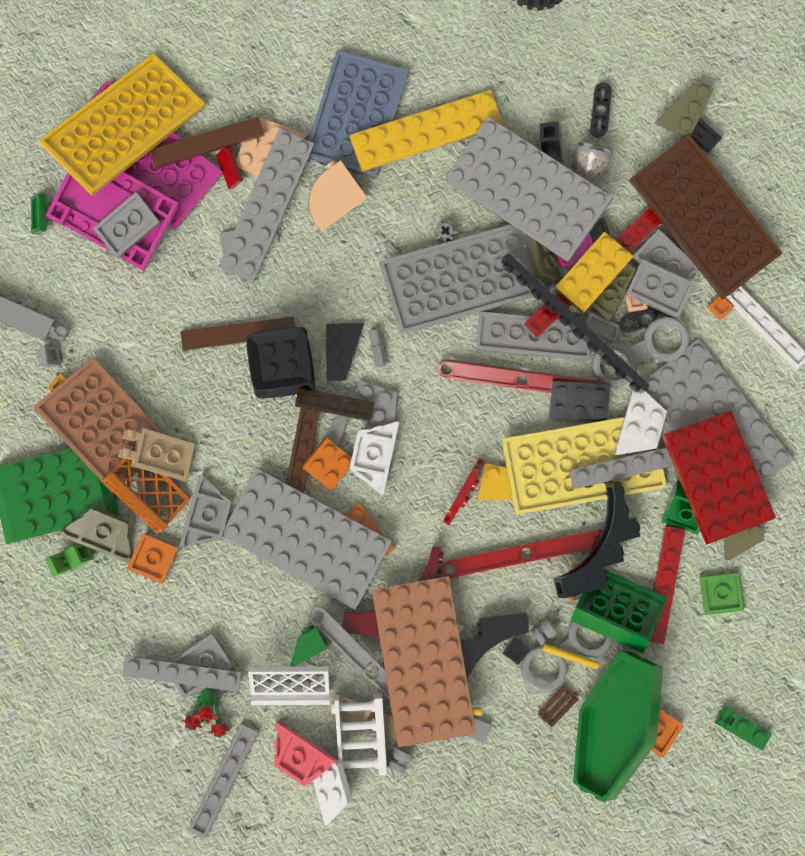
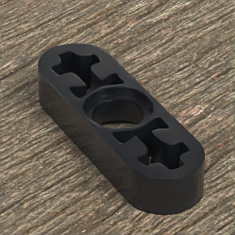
M605 82L597 84L593 93L590 133L596 138L603 137L608 130L612 89ZM601 88L604 89V92H607L605 93L603 100H600L601 92H598L601 90ZM596 107H605L606 113L603 115L598 114ZM598 120H602L601 128L604 129L601 132H597V129L594 128L597 126Z
M653 308L625 315L619 322L620 329L625 333L647 329L649 324L642 322V315H650L653 322L656 316L661 315L663 312ZM635 316L638 317L637 322L640 327H637V323L632 324L629 329L628 326H624L626 319L632 322L636 320Z

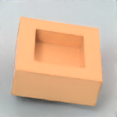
M625 295L628 313L648 309L647 304Z

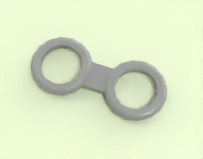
M665 316L657 318L650 323L645 331L644 340L630 347L617 342L606 345L612 350H620L625 353L629 359L630 367L637 372L638 364L651 357L663 362L677 360L687 350L690 337L687 328L681 321L674 317ZM660 325H672L680 332L681 344L671 354H662L653 347L652 334ZM596 352L593 357L592 369L598 381L610 383V387L615 388L629 383L625 379L611 380L605 377L600 368L601 356Z
M571 621L568 629V639L557 647L587 658H594L605 654L611 648L613 640L606 637L603 645L595 650L583 648L576 638V630L579 624ZM537 646L530 649L524 656L521 664V673L525 683L532 689L539 692H551L559 688L565 681L567 664L571 660L550 654L559 664V674L553 682L540 684L531 677L529 672L531 660L540 653H547L542 651V646Z

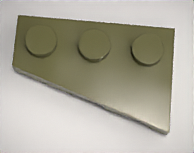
M697 80L655 121V124L683 138L688 134L691 136L714 88Z
M530 238L534 277L558 284L564 278V276L561 277L558 269L561 267L559 261L555 260L553 252Z
M629 263L626 264L590 305L609 323H611L637 271Z

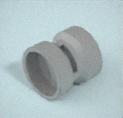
M547 619L542 621L539 627H534L530 630L540 646L546 643L547 639L557 636Z
M395 747L393 757L389 759L387 766L404 774L407 769L406 764L413 755L401 748Z

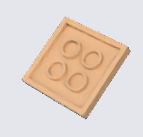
M259 117L264 136L242 144L236 158L240 171L258 177L279 128L305 140L307 135Z

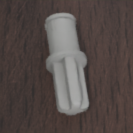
M380 329L368 331L372 347L370 351H373L375 366L377 368L385 367L387 365L384 354L385 345L382 344Z

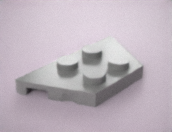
M199 475L179 547L222 540L223 532L233 502L202 475Z

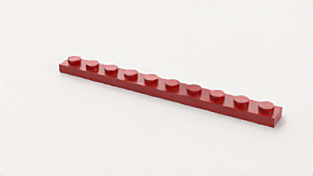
M649 208L619 235L615 241L628 252H631L661 222ZM560 293L554 295L568 309L572 306ZM543 305L524 325L538 338L559 317L554 312H549Z

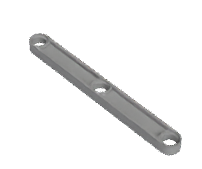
M321 606L312 608L310 611L311 622L390 700L385 669L326 609ZM317 610L324 613V618L321 621H316L313 618V613ZM373 665L379 668V673L375 676H371L368 673L369 667Z

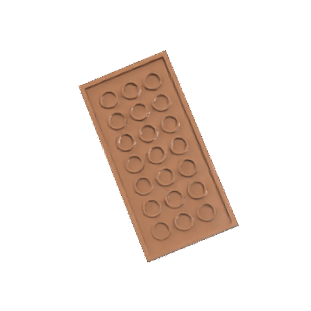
M449 576L372 589L398 747L476 734Z

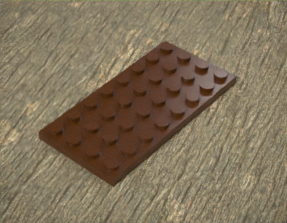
M689 134L628 180L722 300L783 254Z

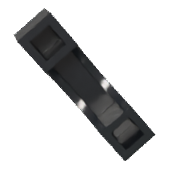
M559 122L539 123L542 152L563 165L562 136Z

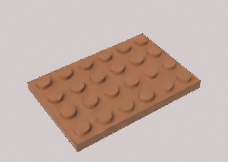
M91 358L34 406L38 414L100 481L122 459L118 457L120 449L126 448L131 450L133 446H136L137 441L123 439L124 431L133 430L139 432L140 428H145L164 434L94 358ZM119 468L115 474L120 479H127V468ZM130 468L131 477L135 475L140 470V468Z

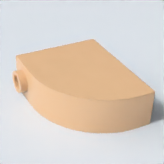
M333 160L325 166L327 170L318 176L309 192V214L320 232L367 199L341 160L338 162Z

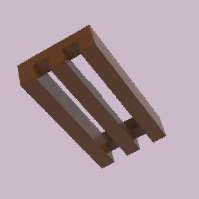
M563 685L537 714L553 727L579 699ZM564 692H566L567 694L564 696V698L548 713L547 716H545L544 713L549 709V707ZM571 697L572 700L550 721L549 719Z

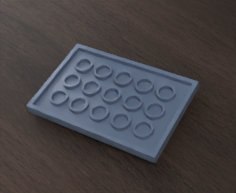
M337 50L309 141L314 143V148L309 158L327 164L333 160L335 162L341 160L346 169L377 178L380 167L361 172L349 136L394 121L409 70Z

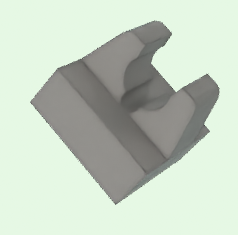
M58 346L39 347L37 355L41 357L39 366L56 367L61 365Z

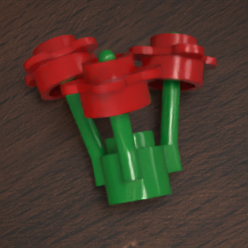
M201 690V696L197 698L193 715H186L185 720L181 721L186 723L184 727L188 728L189 731H196L197 727L202 728L200 722L207 724L211 720H216V724L211 725V731L208 733L214 734V737L218 738L226 736L225 732L230 731V729H227L226 723L221 724L219 697H216L217 691Z

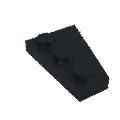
M364 323L326 324L327 381L347 380Z

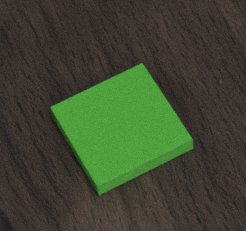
M739 572L699 576L704 615L744 611Z

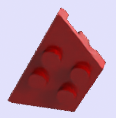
M481 458L476 462L443 522L447 525H450L459 508L466 506L470 499L467 496L469 491H474L480 480L477 477L486 462Z

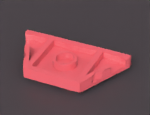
M282 722L275 723L277 740H275L274 744L276 751L274 766L301 785H309L337 762L336 758Z

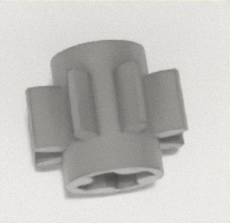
M447 220L442 225L438 222L439 230H434V234H438L436 241L441 240L443 243L453 241L452 235H457V231H453L455 224L450 225ZM442 230H449V235H442Z

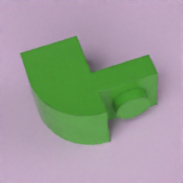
M77 544L61 553L49 556L45 561L54 577L68 573L95 558L89 547Z

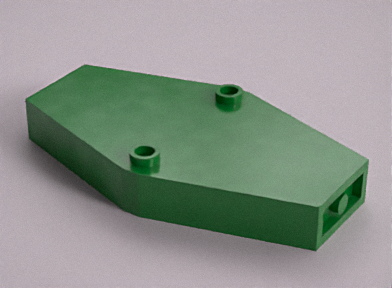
M620 651L581 706L573 783L579 786L581 791L595 795V798L601 802L617 798L655 746L658 734L663 675L662 666L631 651Z

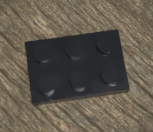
M552 379L549 418L595 422L607 420L610 383Z

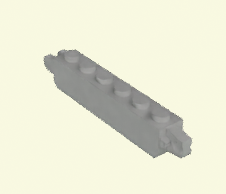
M0 293L1 323L44 342L50 341L52 338L61 341L66 339L68 330L58 325L59 323L54 320L55 316L46 312L43 315L37 313V308L28 304L26 307L19 305L20 301L9 297L7 300Z

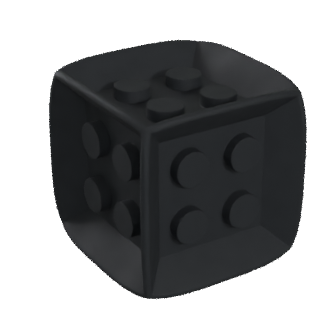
M305 327L272 329L246 336L250 377L254 394L257 398L297 395L298 388L316 389L311 348L307 338L308 332Z

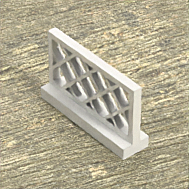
M328 667L248 668L251 705H330ZM254 674H261V675H263V676H262V677H258V676H256V675H254ZM275 674H282L283 676L278 677ZM295 674H302L303 676L298 677ZM315 674H324V675L318 677V676H316ZM309 678V679H311V680H313V681H312L311 683H309V682H307V681H305V680H307V679ZM271 679L273 682L269 683L266 680ZM291 679L293 682L289 683L285 680Z

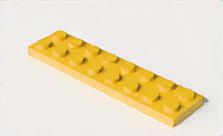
M488 90L351 134L349 138L361 172H365L475 136L487 117H490L502 126L503 122L492 91Z

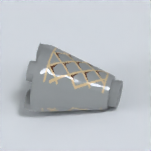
M579 142L575 148L574 173L595 186L612 159V151L604 148H596L595 150L594 145Z

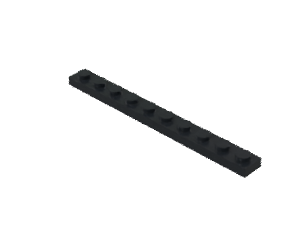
M510 253L503 257L501 263L504 270L508 273L512 272L517 277L516 280L520 285L528 287L535 299H540L545 303V308L551 313L554 312L564 326L568 325L578 339H583L590 351L593 353L597 352L605 365L612 366L619 378L629 382V387L634 392L642 394L650 387L642 377Z

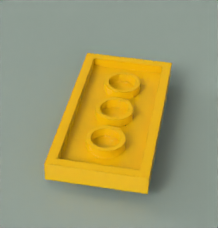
M604 231L554 289L581 313H584L633 256Z

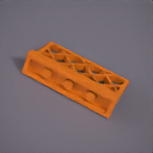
M122 458L101 481L156 533L163 532L190 498L171 479L164 475L154 473V478H144V470L140 469L141 478L131 479L130 468L136 467L130 465L129 459ZM119 468H127V479H120L115 472ZM131 481H141V492H134L131 489ZM145 481H154L155 492H145ZM158 481H165L167 483L168 492H158ZM159 494H168V505H159ZM172 494H178L184 500L179 505H172ZM145 495H155V506H149L146 503ZM159 508H169V516L166 520L160 517Z

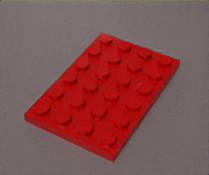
M731 410L661 435L706 545L776 519Z

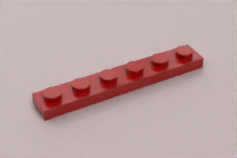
M668 526L664 528L653 591L668 599L649 640L650 642L665 644L685 533L683 529Z

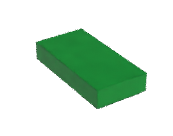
M43 193L31 197V234L35 235L47 231L46 194Z

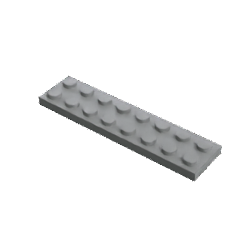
M279 128L219 264V268L254 283L314 148V143Z

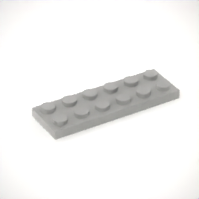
M479 312L475 350L582 361L590 360L591 351L586 346L587 343L583 339H578L572 333L573 330L568 325L564 326L558 319L536 338L524 325L532 316Z

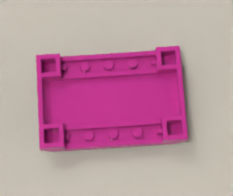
M122 172L100 191L91 196L67 173L46 216L109 250L93 228L130 196L138 192L161 223L123 254L121 258L145 271L180 203L125 172Z

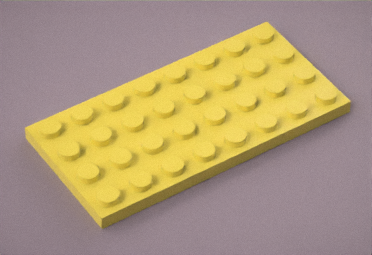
M624 417L503 438L501 442L515 515L607 499L605 483L620 481L624 487V496L667 488L663 469L573 489L569 470L658 450L659 445L656 449L614 455Z

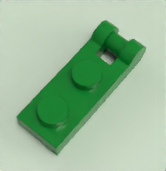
M723 706L721 716L714 723L763 751L772 733ZM729 716L733 718L730 725L726 723Z

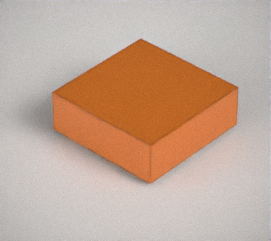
M719 296L707 307L719 321L734 308L726 298L722 300Z

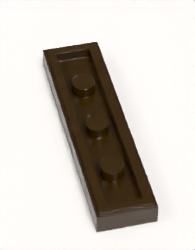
M298 388L295 407L368 422L371 421L374 402L304 388Z

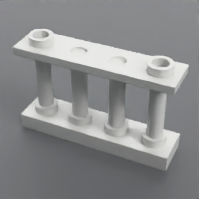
M375 693L374 700H371V702L341 704L339 695H335V702H331L332 714H336L337 760L342 762L344 769L375 767V769H379V776L387 775L383 694ZM371 710V712H375L376 719H372V721L341 723V711ZM372 729L377 734V738H373V740L342 742V731ZM374 748V750L378 751V757H374V759L343 760V750Z

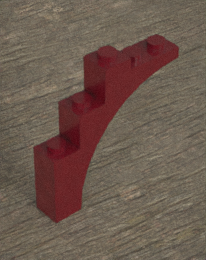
M432 546L429 562L418 581L440 578L441 571H437L438 563H442L443 552L440 551V547ZM375 611L344 613L342 627L348 633L380 638Z

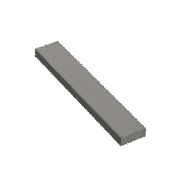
M241 722L188 829L189 831L206 839L259 730Z

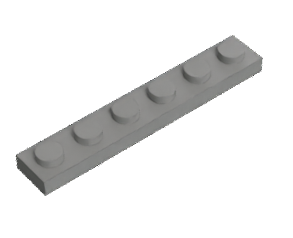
M667 448L572 469L569 470L573 489L674 465Z
M125 656L122 676L239 692L242 672L133 656Z

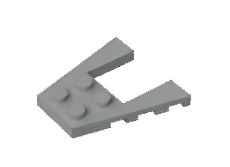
M360 381L350 398L374 402L371 421H359L376 427L395 422L397 392ZM337 416L323 439L327 437L339 447L348 417ZM391 459L389 471H391L392 459Z

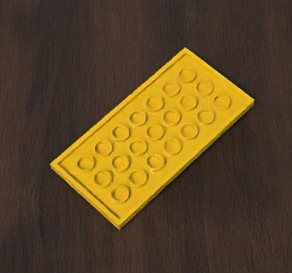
M153 53L39 139V144L93 196L204 109L205 103Z

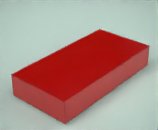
M225 146L216 154L228 189H234L243 181L231 147Z

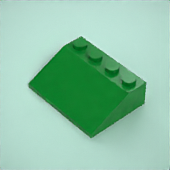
M605 570L608 576V587L583 593L575 607L571 621L644 654L668 598Z

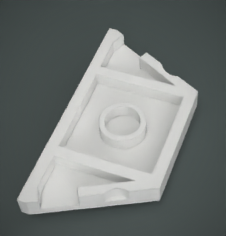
M631 391L614 452L616 456L652 450L658 446L667 411L646 391L642 394Z
M399 422L357 432L350 470L381 495H384Z
M338 760L313 781L325 826L331 824L335 817L340 815L344 808L353 802L343 764Z

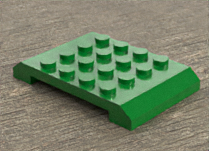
M71 448L0 466V520L6 545L61 531L92 506L114 516H120L115 493L112 494Z

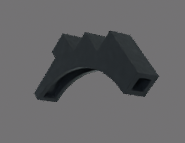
M620 481L605 483L607 514L602 533L595 547L578 566L563 575L553 578L558 598H569L608 587V576L603 567L624 562V550L620 542L641 537L639 522L636 518H629L628 516L629 508L625 503V491Z
M526 612L479 618L480 622L476 623L477 632L482 637L460 640L467 679L476 663L491 648L513 636L529 633Z

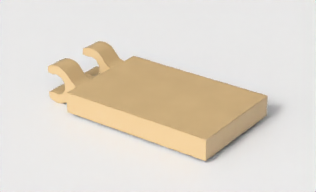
M140 428L139 432L133 430L124 431L123 439L137 442L134 451L126 448L120 449L118 457L132 460L131 466L177 480L187 481L195 447L194 443L145 428Z

